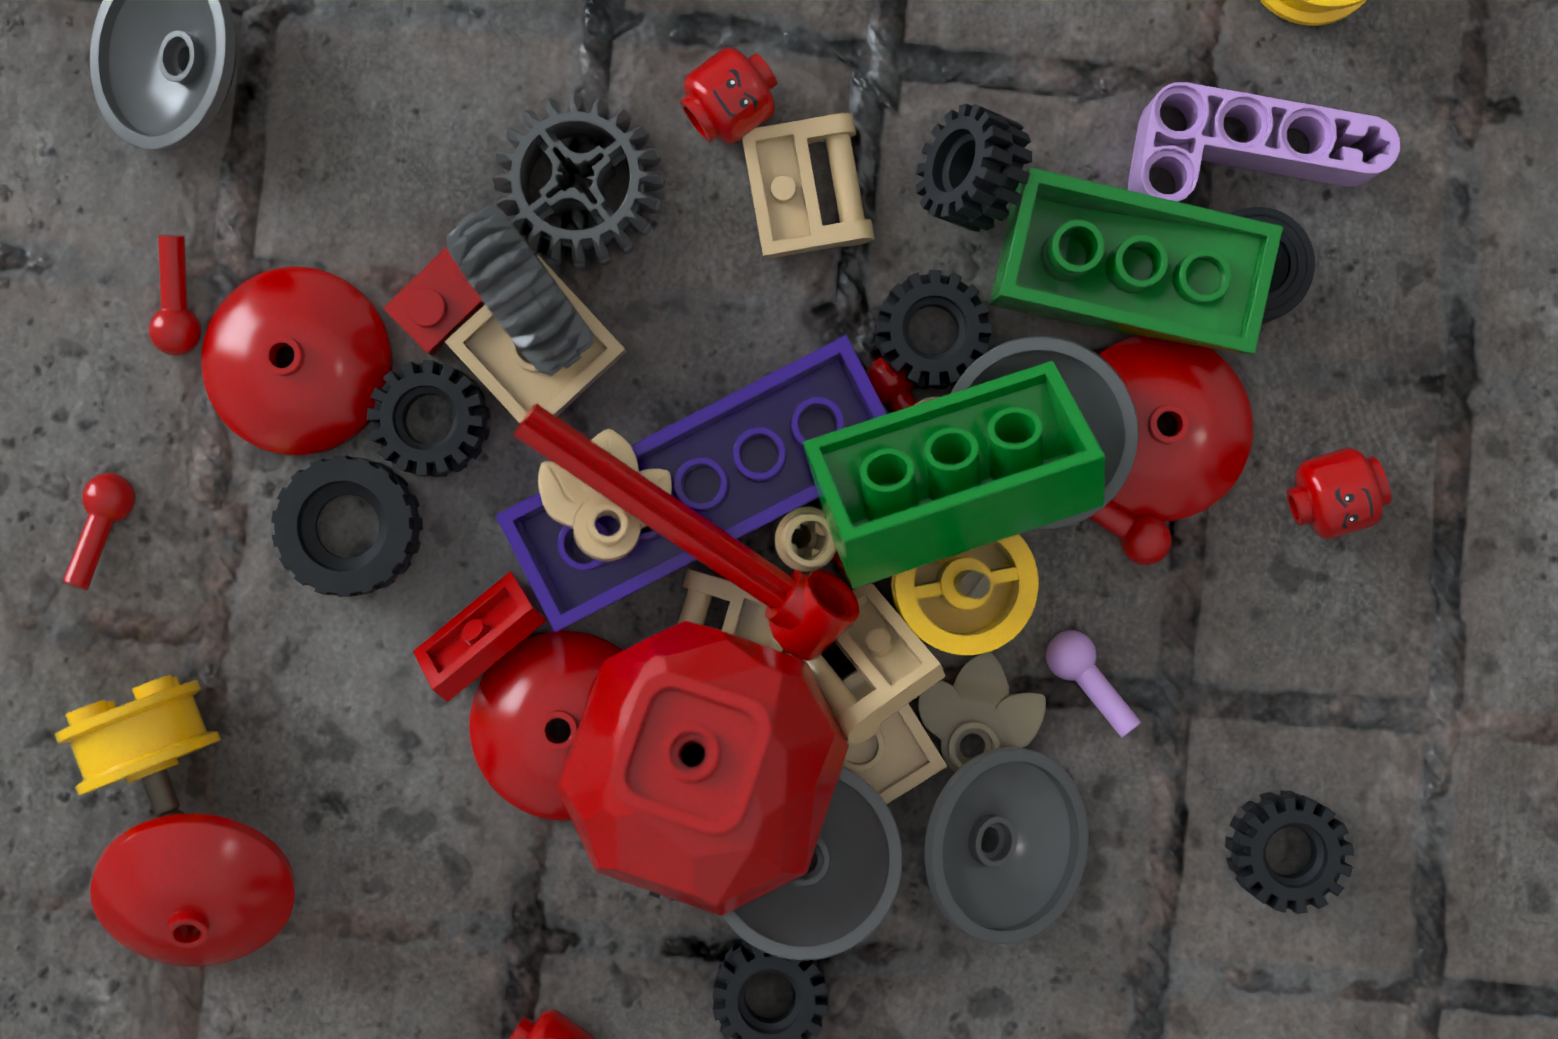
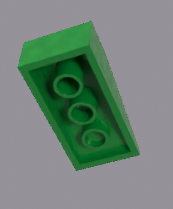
M1031 167L1026 170V172L1030 173L1028 183H1019L1016 192L1021 194L1022 197L1017 205L1011 204L989 301L990 306L1056 321L1247 355L1255 354L1283 226Z

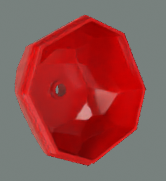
M683 621L602 662L557 788L595 872L723 916L807 874L849 745L807 662L721 630ZM692 743L703 745L706 751L704 762L695 768L684 766L681 761L683 749Z

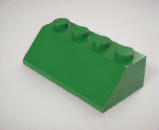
M1053 361L803 442L804 451L830 534L852 589L1104 506L1105 455Z

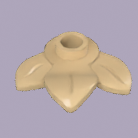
M606 429L591 440L671 495L672 485L669 471L662 469L639 471L637 458L630 444L621 435L613 430ZM543 462L541 464L538 482L542 504L553 520L573 528L576 543L586 555L599 561H615L625 557L634 549L638 542L640 531L647 526L646 524L554 462ZM603 516L613 517L618 521L620 530L612 536L601 535L594 525L597 519Z

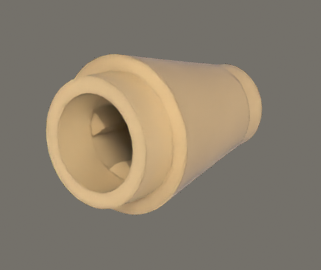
M800 507L794 509L778 519L774 524L772 537L776 550L782 561L792 569H798L803 572L818 570L825 566L836 553L837 549L832 540L824 511L818 508ZM801 526L803 536L800 542L795 545L791 543L792 534L795 529H800Z

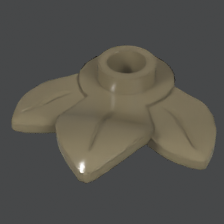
M986 652L974 656L963 665L956 675L953 686L940 680L920 694L918 710L923 725L940 738V751L943 760L956 773L968 761L989 750L1005 747L1023 748L1029 745L1037 735L1043 722L1046 699L1044 695L1038 693L1009 694V685L1003 668L994 654ZM971 733L978 734L983 742L981 751L975 756L963 755L960 750L962 738Z

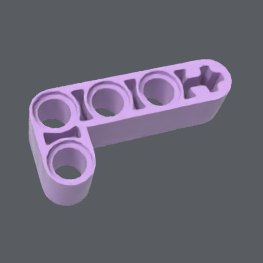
M1174 82L1163 87L1141 114L1128 179V190L1182 202L1196 186L1201 161L1345 187L1359 186L1389 169L1397 160L1400 152V138L1396 129L1387 120L1377 116L1199 84ZM1172 106L1179 109L1186 119V130L1174 131L1169 129L1160 117V108ZM1225 117L1239 119L1246 126L1248 131L1247 142H1236L1226 134L1224 130ZM1288 128L1298 129L1307 136L1310 147L1308 154L1296 152L1290 146L1287 140ZM1355 142L1360 143L1359 149L1350 148L1349 146ZM1332 149H1333V150H1337L1336 152H1334L1332 155L1329 156V154H1330V152L1332 151ZM1363 155L1369 156V161L1366 163L1362 162ZM1151 168H1163L1172 174L1175 180L1174 194H1162L1152 187L1149 180Z

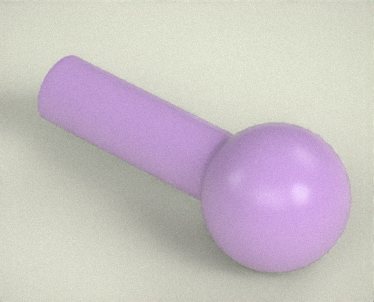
M1067 630L1058 633L1050 640L1046 649L1048 667L1061 679L1075 680L1119 736L1123 738L1142 722L1096 667L1097 656L1093 642L1088 636L1079 631Z

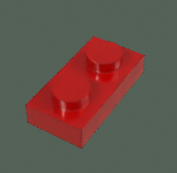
M446 246L383 309L427 354L433 356L445 344V341L485 304L462 274Z
M509 571L417 647L413 653L432 690L446 702H449L547 620L524 583Z

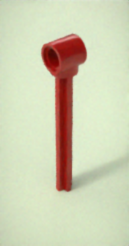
M537 403L529 409L523 421L516 428L513 435L766 605L765 617L769 620L772 635L790 655L806 661L818 658L857 620L860 609L856 596L838 576L819 569L810 572L808 575L798 569L789 575Z

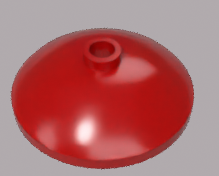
M294 266L277 268L258 274L239 285L224 299L208 325L203 341L201 366L204 386L209 400L222 421L234 433L261 449L279 454L303 456L335 449L353 439L369 425L371 421L367 420V408L374 409L376 399L370 397L375 387L382 389L387 383L383 377L392 371L393 356L390 337L385 323L372 302L360 290L332 273L315 268ZM290 345L294 350V360L288 367L280 368L276 362V354L283 346Z
M1140 335L1124 339L1099 353L1098 355L1117 371L1126 384L1135 405L1139 427L1137 453L1132 469L1122 488L1110 503L1134 518L1138 516H1153L1162 521H1174L1193 516L1219 501L1240 477L1247 463L1253 440L1251 405L1241 380L1231 366L1208 347ZM1162 413L1171 414L1176 419L1177 429L1171 437L1161 434L1158 430L1157 420Z
M551 631L525 639L486 671L475 692L471 706L470 740L474 757L483 776L490 786L508 803L521 811L540 818L572 820L558 791L557 784L601 664L610 657L624 651L620 647L604 638L586 632ZM562 718L568 722L571 734L567 740L557 741L550 736L548 725L552 719Z
M176 814L145 821L115 838L105 848L96 863L91 881L90 898L94 914L99 923L113 939L142 957L167 965L205 967L242 958L272 941L281 932L291 916L295 898V877L290 862L282 850L258 830L241 822L220 816Z

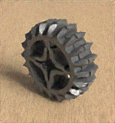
M573 94L569 101L570 112L562 113L556 100L548 98L545 102V108L550 117L539 121L533 111L525 110L523 118L530 130L524 135L517 129H507L505 136L517 149L515 153L505 150L497 151L494 159L498 165L511 172L493 176L491 178V185L496 191L511 193L496 202L495 206L501 208L506 216L516 215L511 222L522 236L531 232L526 242L536 255L550 243L548 261L552 265L560 266L564 261L567 250L570 249L572 250L574 266L577 269H585L588 263V250L595 249L596 256L601 264L608 265L611 263V255L606 247L607 245L617 241L620 249L625 254H629L634 250V247L625 233L630 228L643 236H647L651 232L650 224L638 214L640 211L651 214L660 213L662 208L661 201L645 192L664 188L665 179L661 173L646 171L661 162V157L657 148L641 149L650 138L645 126L635 127L626 132L632 120L628 110L622 108L608 121L609 105L606 99L597 98L593 103L590 113H586L581 95ZM574 136H590L604 140L611 145L606 149L598 146L587 153H575L564 146L561 140ZM545 153L552 163L553 173L550 181L539 190L542 197L531 204L529 196L531 173L539 157ZM627 160L630 169L629 187L622 205L614 214L604 199V189L609 180L617 175L614 168ZM561 161H565L573 172L577 171L580 176L587 178L591 186L589 190L597 204H592L584 193L580 194L576 188H569L571 186L567 181L568 174ZM571 210H580L589 214L598 225L584 230H565L546 223L545 220L553 214L559 218Z
M489 204L477 213L473 211L458 222V227L446 236L447 250L462 274L536 370L552 376L563 367L567 369L582 358L581 354L594 345L591 329L501 208Z

